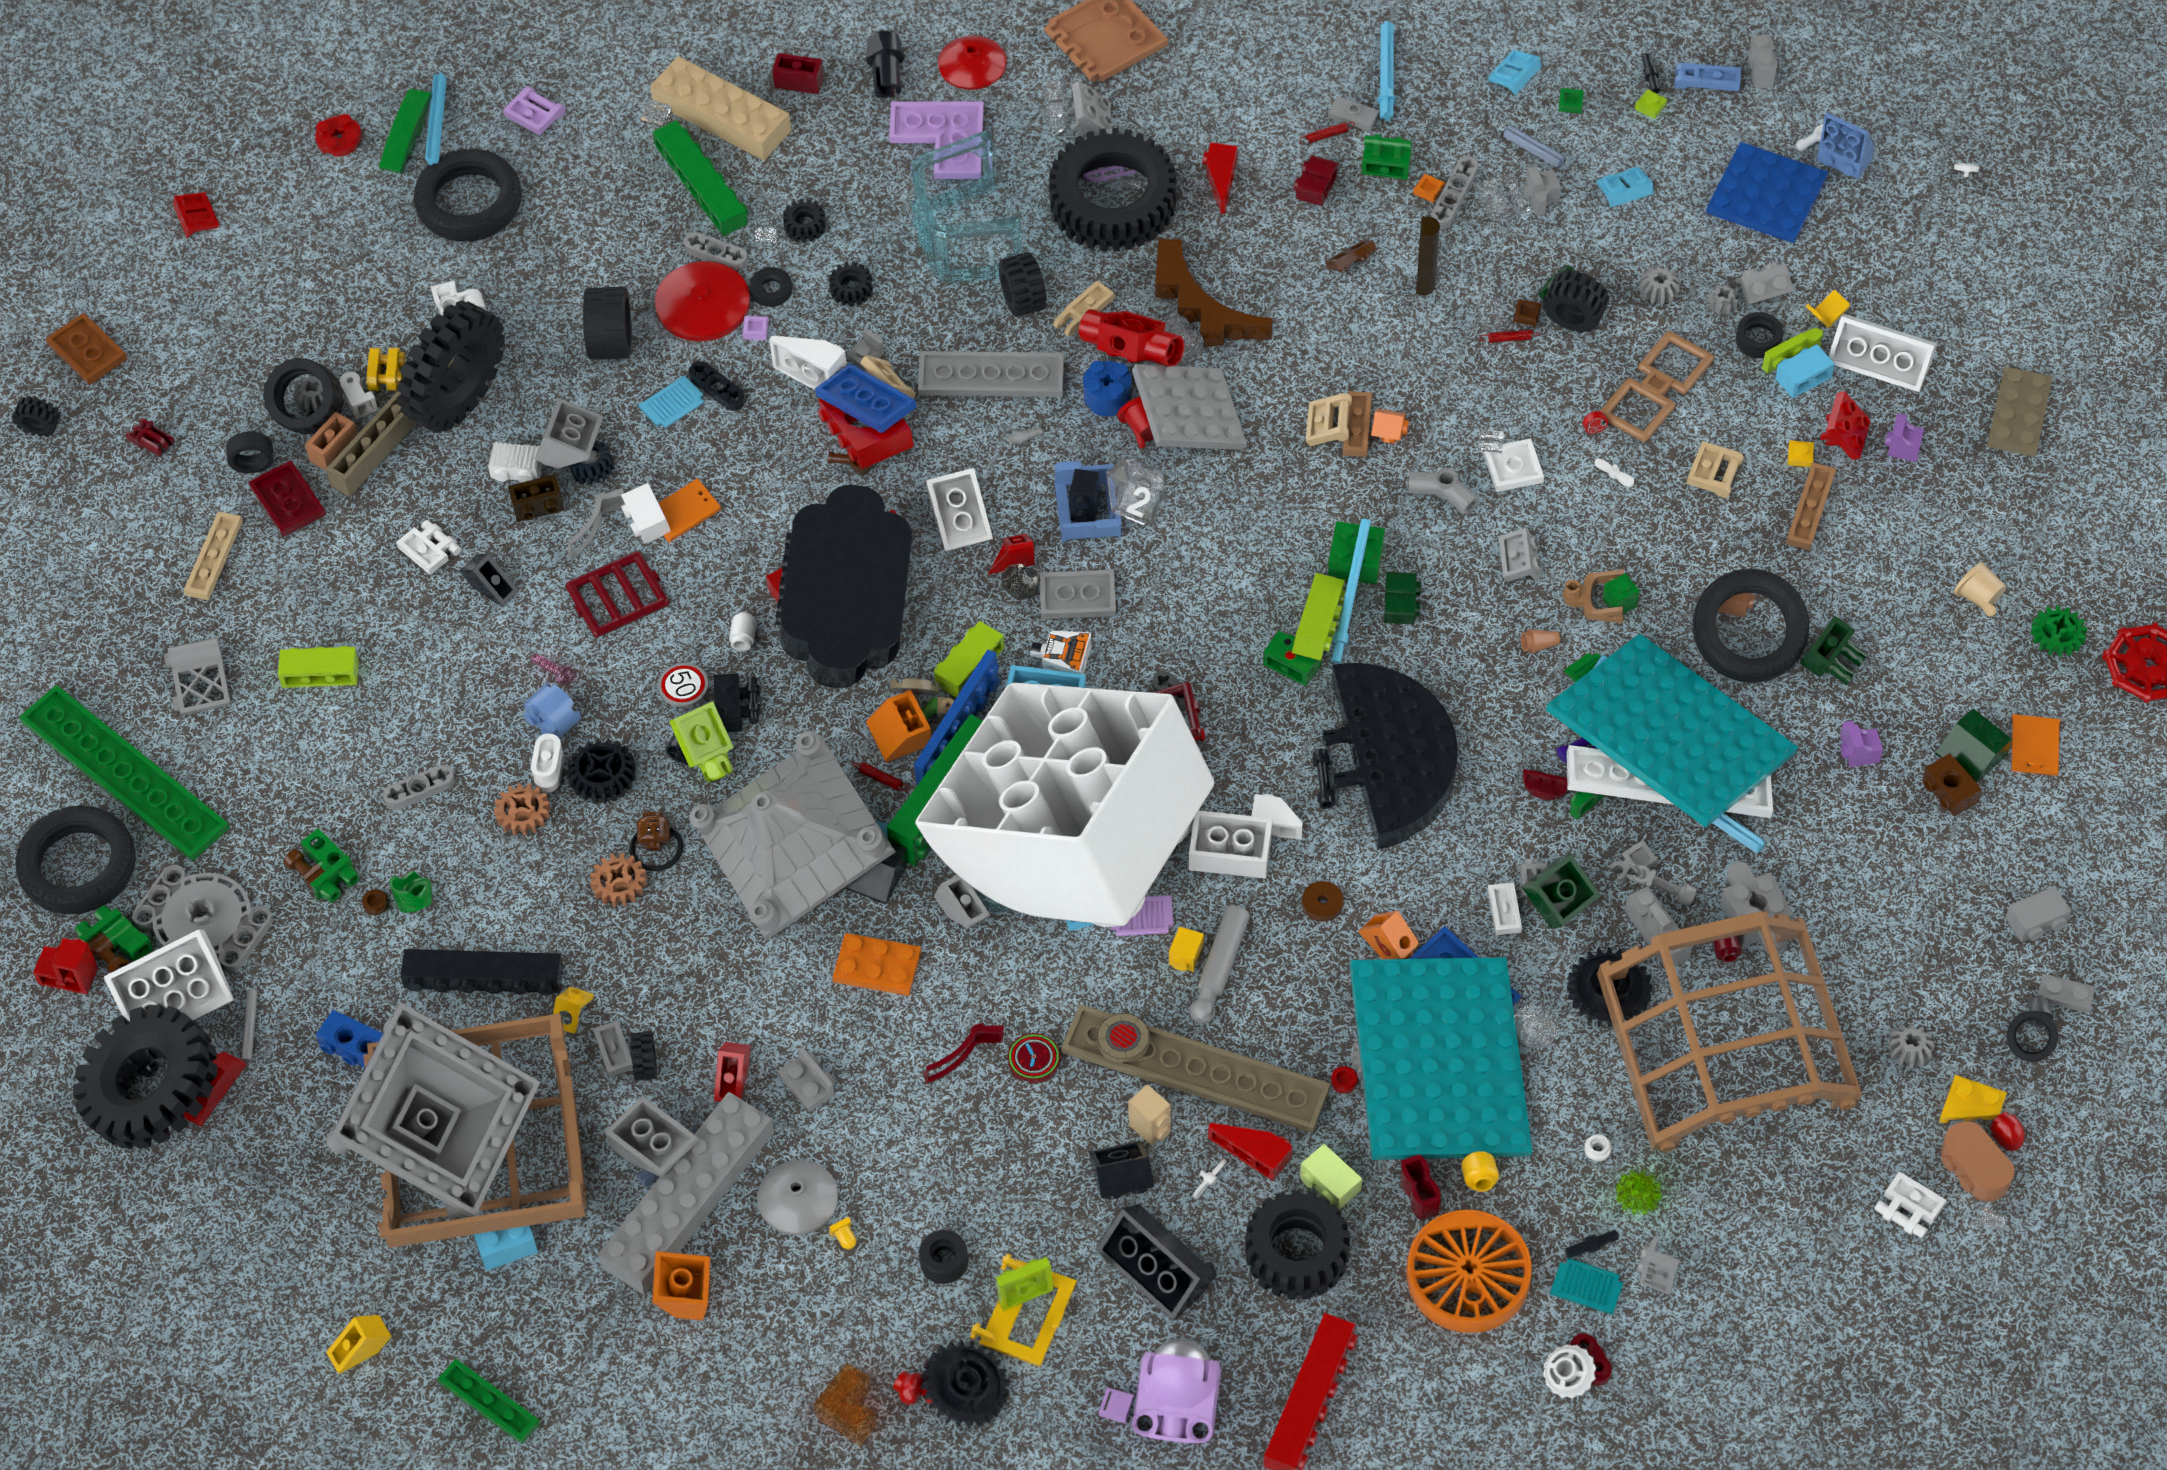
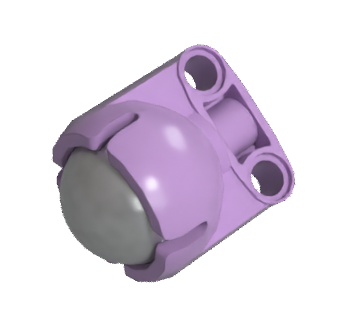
M1187 1339L1170 1340L1162 1344L1154 1353L1144 1352L1140 1362L1135 1410L1132 1419L1134 1431L1142 1436L1175 1442L1206 1443L1210 1441L1214 1435L1221 1375L1220 1362L1210 1360L1200 1345ZM1143 1415H1148L1153 1420L1152 1428L1148 1431H1142L1138 1426L1139 1418ZM1199 1422L1205 1423L1209 1430L1208 1435L1203 1439L1197 1438L1193 1430L1194 1426Z

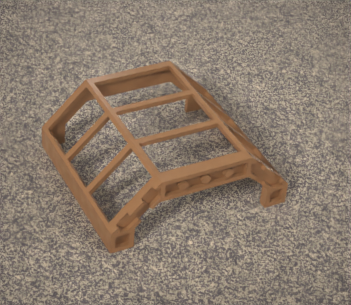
M1759 911L1671 931L1651 938L1652 944L1643 949L1640 946H1635L1622 953L1623 959L1619 961H1607L1600 965L1597 976L1652 1151L1660 1150L1662 1153L1676 1149L1682 1137L1713 1122L1720 1121L1721 1124H1726L1736 1120V1117L1746 1115L1748 1118H1751L1769 1109H1772L1774 1112L1788 1108V1105L1794 1103L1807 1105L1812 1103L1814 1099L1832 1100L1831 1108L1840 1107L1841 1110L1854 1108L1856 1103L1859 1102L1862 1093L1804 918L1797 917L1790 921L1788 915L1775 914L1773 917H1769L1768 912ZM1761 930L1775 973L1683 994L1670 951ZM1771 932H1774L1777 943L1798 939L1809 975L1784 972ZM1661 953L1674 997L1625 1022L1613 981L1625 978L1629 968ZM1778 982L1792 1028L1700 1048L1686 1004L1687 1002ZM1788 982L1813 986L1827 1030L1801 1025ZM1677 1006L1692 1052L1642 1076L1628 1031ZM1796 1036L1811 1083L1718 1104L1704 1057ZM1806 1037L1831 1040L1845 1084L1821 1082L1819 1080ZM1695 1061L1709 1108L1659 1131L1645 1085Z
M553 1014L451 1030L476 1046L491 1044L493 1055L501 1060L499 1042L550 1035L560 1096L532 1100L528 1109L561 1104L570 1179L569 1188L520 1195L513 1138L507 1150L511 1197L483 1201L478 1210L511 1206V1211L456 1220L451 1218L450 1221L401 1228L402 1223L449 1215L446 1212V1207L401 1214L398 1176L385 1169V1173L381 1174V1184L383 1190L387 1189V1197L383 1198V1222L378 1223L380 1238H385L388 1248L586 1217V1198L583 1197L586 1196V1185L577 1108L561 1015ZM378 1042L367 1044L368 1054H364L365 1068ZM570 1196L569 1202L520 1209L521 1204Z

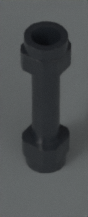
M1317 749L1313 752L1312 757L1313 766L1317 767L1320 786L1317 801L1321 808L1329 809L1335 805V793L1330 790L1327 768L1331 763L1330 755L1326 749Z

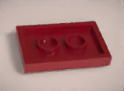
M291 460L248 481L249 488L282 537L326 515L325 509Z

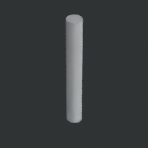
M255 989L247 990L241 1056V1060L246 1063L252 1062L258 995V991Z

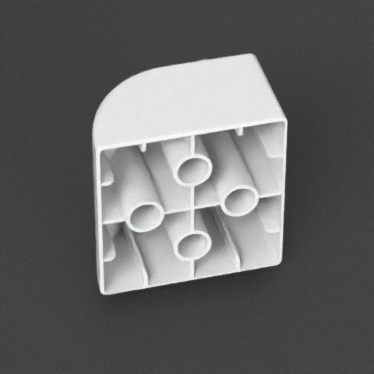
M1011 683L1004 689L917 817L915 823L931 848L959 877L995 902L1018 912L1037 917L1094 923L1101 927L1125 926L1141 910L1147 891L1176 845L1182 842L1189 834L1192 820L1212 790L1214 779L1174 697L1170 694Z

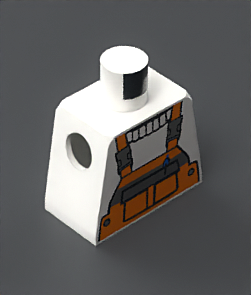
M1052 631L1049 634L1047 644L1032 643L1030 656L1041 658L1043 669L1084 674L1091 649V633Z

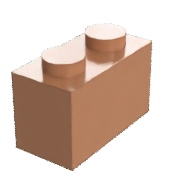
M335 412L306 442L305 447L309 461L326 471V468L358 435L355 422Z

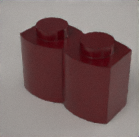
M1312 155L1309 161L1305 160L1301 170L1302 175L1295 179L1293 190L1296 191V199L1323 206L1337 178L1339 162Z
M1421 1155L1402 1160L1400 1184L1405 1194L1410 1197V1205L1414 1215L1420 1221L1439 1215L1441 1194L1436 1182L1430 1178V1169L1426 1160Z

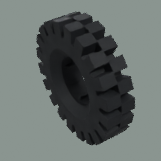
M465 301L456 302L455 306L449 305L444 308L443 316L438 313L430 321L432 330L425 327L418 336L422 343L420 346L413 344L408 354L413 360L404 363L401 374L406 377L399 381L398 392L401 394L397 398L398 405L402 407L400 410L403 415L435 433L453 429L454 423L459 425L466 418V410L472 412L478 405L476 397L479 395L484 398L489 390V387L485 384L486 381L494 380L498 369L493 367V365L501 362L503 351L500 348L505 345V336L502 334L504 327L499 322L500 319L469 301L467 303ZM454 358V360H453V362H452L450 368H449L448 371L445 373L447 367L449 366L450 362H451L452 359Z
M160 1004L149 1005L148 1012L142 1007L130 1010V1021L123 1015L111 1021L114 1033L111 1035L103 1028L94 1037L101 1044L100 1048L88 1045L81 1056L90 1065H78L74 1077L80 1081V1083L73 1085V1097L78 1100L75 1103L78 1114L102 1138L113 1145L116 1143L120 1148L132 1149L134 1144L138 1149L151 1147L152 1139L158 1144L171 1139L169 1126L178 1133L189 1124L183 1115L188 1112L196 1117L204 1107L196 1100V1097L209 1098L214 1087L207 1081L208 1079L216 1078L218 1067L212 1062L217 1059L215 1047L210 1044L212 1042L211 1038L184 1012L182 1013L177 1008L167 1006L165 1009ZM164 1058L167 1061V1071L161 1084L146 1097L132 1100L128 1096V1088L136 1071L153 1059Z

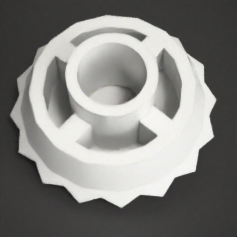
M1566 1344L1563 1347H1557L1554 1352L1548 1355V1360L1544 1363L1545 1370L1543 1376L1546 1379V1385L1551 1388L1552 1393L1558 1394L1561 1398L1569 1397L1573 1399L1576 1395H1583L1585 1390L1591 1388V1382L1595 1380L1594 1372L1596 1367L1593 1364V1357L1588 1355L1586 1349H1581L1578 1345L1570 1346Z

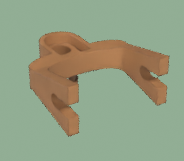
M1624 569L1589 573L1585 577L1584 585H1580V582L1577 580L1567 581L1563 591L1565 604L1570 607H1583L1584 615L1589 620L1623 623V606L1595 609L1591 602V594L1596 584H1605L1623 575Z

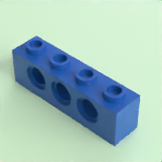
M335 1010L331 1011L316 1033L319 1047L323 1052L329 1055L335 1053L341 1056L349 1065L355 1066V1064L364 1067V1070V1054L368 1051L367 1044L379 1042L383 1033ZM346 1039H352L347 1043H342Z

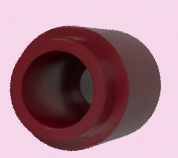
M1739 935L1713 941L1716 958L1724 962L1735 961L1742 954Z

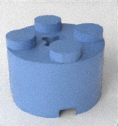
M546 682L524 702L526 713L523 714V717L531 726L536 725L542 730V735L550 733L560 739L581 720V714L579 710L577 712L573 711L571 706L574 705V702L562 689L556 685L549 687L550 682Z

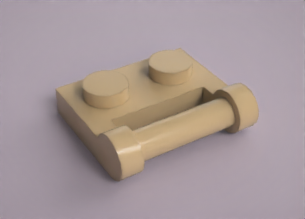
M867 355L861 360L860 363L866 369L865 372L909 397H915L913 389L902 382L892 370L893 367L888 361Z
M1342 393L1309 402L1306 442L1309 446L1333 440L1345 441L1349 438L1347 422L1348 410L1352 403L1351 395ZM1339 407L1338 426L1333 428L1334 409Z
M1702 441L1687 478V484L1715 492L1716 495L1727 498L1731 492L1730 485L1736 470L1742 464L1744 456L1740 452ZM1726 460L1729 464L1721 482L1716 481L1715 477L1721 462Z

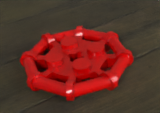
M2152 622L2150 625L2118 629L2117 636L2102 654V659L2106 661L2113 680L2112 685L2142 699L2143 703L2167 698V646L2156 640V637L2167 641V630L2158 626L2156 622ZM2149 635V638L2144 637L2137 642L2133 639V637ZM2123 644L2129 648L2125 655L2118 653ZM2145 660H2152L2157 666L2151 665L2148 667ZM2118 664L2125 666L2126 673L2121 674ZM2130 680H2132V681H2134L2135 683H2137V684L2143 686L2144 689L2141 688V687H2139V686H2137V685H2135L2134 683L2130 682ZM2161 684V686L2166 687L2163 689L2152 690L2154 685Z

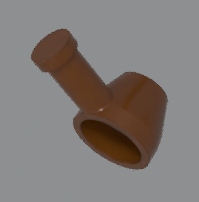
M831 451L828 453L829 464H849L858 475L868 474L873 467L871 465L861 469L857 462H852L847 454H838Z

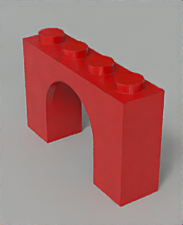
M818 399L820 409L817 411L822 423H827L831 435L837 436L841 448L847 449L851 461H856L861 469L914 447L911 429L903 418L883 433H880L872 427L862 428L853 426L852 424L858 419L823 399Z

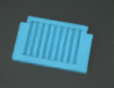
M684 375L639 404L638 407L656 426L662 425L666 428L704 403L701 399L703 394Z

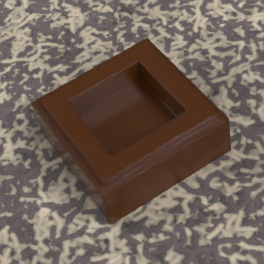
M1518 299L1513 322L1537 326L1542 303Z

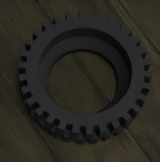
M1105 128L1099 129V135L1097 136L1094 135L1093 131L1087 132V139L1085 140L1081 135L1076 137L1075 145L1069 142L1065 145V151H1059L1058 160H1053L1052 169H1050L1049 195L1053 219L1055 223L1058 222V228L1061 232L1066 230V236L1069 239L1076 235L1077 244L1082 245L1084 241H1087V248L1093 250L1096 244L1100 245V251L1107 252V246H1113V252L1120 251V246L1125 245L1126 250H1131L1135 242L1139 247L1145 245L1146 237L1151 242L1156 238V232L1161 234L1164 231V225L1168 226L1170 224L1171 216H1174L1176 172L1173 162L1170 163L1169 154H1164V148L1160 144L1155 147V140L1149 137L1145 142L1144 134L1138 132L1136 137H1133L1132 130L1125 129L1124 134H1119V128H1112V134H1106ZM1108 166H1121L1136 170L1148 180L1143 195L1132 204L1120 208H1105L1091 203L1081 194L1077 182L1084 174Z

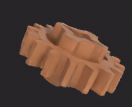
M518 783L516 789L508 786L509 792L507 794L500 792L501 800H495L496 808L494 809L497 824L503 826L504 832L512 829L514 836L518 834V831H522L523 836H526L527 830L531 829L533 833H536L537 825L540 827L545 826L543 819H549L548 811L551 809L546 793H541L540 787H536L533 790L531 783H528L526 788H522L521 783ZM537 803L539 805L538 811L535 810Z
M621 853L619 858H615V855L611 854L608 861L605 858H601V866L594 865L595 873H590L591 889L594 891L596 899L602 897L604 905L612 901L613 907H616L618 902H622V905L625 907L627 906V900L630 899L632 902H636L635 895H643L642 887H647L646 871L643 869L641 861L635 863L634 856L631 855L628 859H625L624 853ZM632 872H633L634 875H635V880L632 879V876H631V873H632ZM602 880L605 881V884H606V887H605V888H604L603 885H602Z

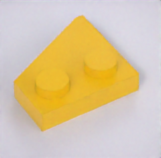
M1955 1075L1939 1122L1948 1123V1120L1964 1119V1121H1975L1980 1118L1984 1120L1995 1119L2000 1115L2007 1092Z

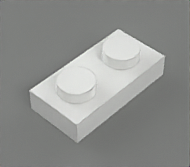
M1514 883L1488 885V896L1495 935L1521 933L1522 924Z

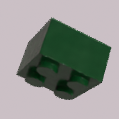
M1571 853L1558 857L1521 886L1551 929L1564 926L1601 896Z

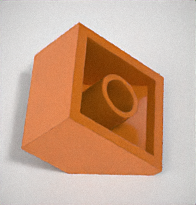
M656 1251L652 1303L675 1318L703 1321L708 1306L710 1256Z

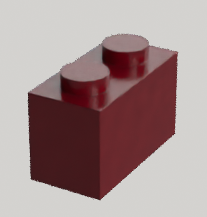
M777 53L772 68L774 88L819 95L824 80L822 59Z

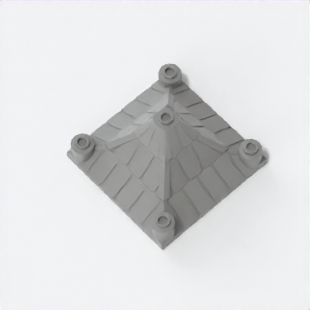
M806 731L798 737L796 741L798 751L761 775L757 780L745 786L722 804L713 809L709 805L700 804L690 813L691 824L700 832L748 910L750 920L758 927L766 940L895 853L894 848L823 738L812 731Z
M400 1002L392 1016L384 1024V1033L336 1126L328 1133L326 1138L327 1145L330 1150L337 1154H345L350 1150L361 1154L375 1164L384 1167V1169L402 1177L407 1182L441 1199L446 1203L447 1214L454 1220L475 1217L540 1082Z

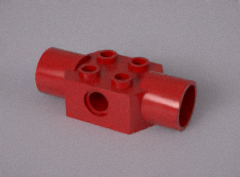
M1089 309L1084 313L1079 324V337L1082 341L1097 345V350L1106 352L1108 356H1120L1132 363L1149 361L1166 367L1177 366L1182 359L1185 348L1182 336L1165 331V322L1129 311L1105 313Z

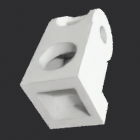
M348 372L340 377L339 381L341 388H343V396L355 419L378 411L374 395L371 391L364 393L360 376L357 373Z

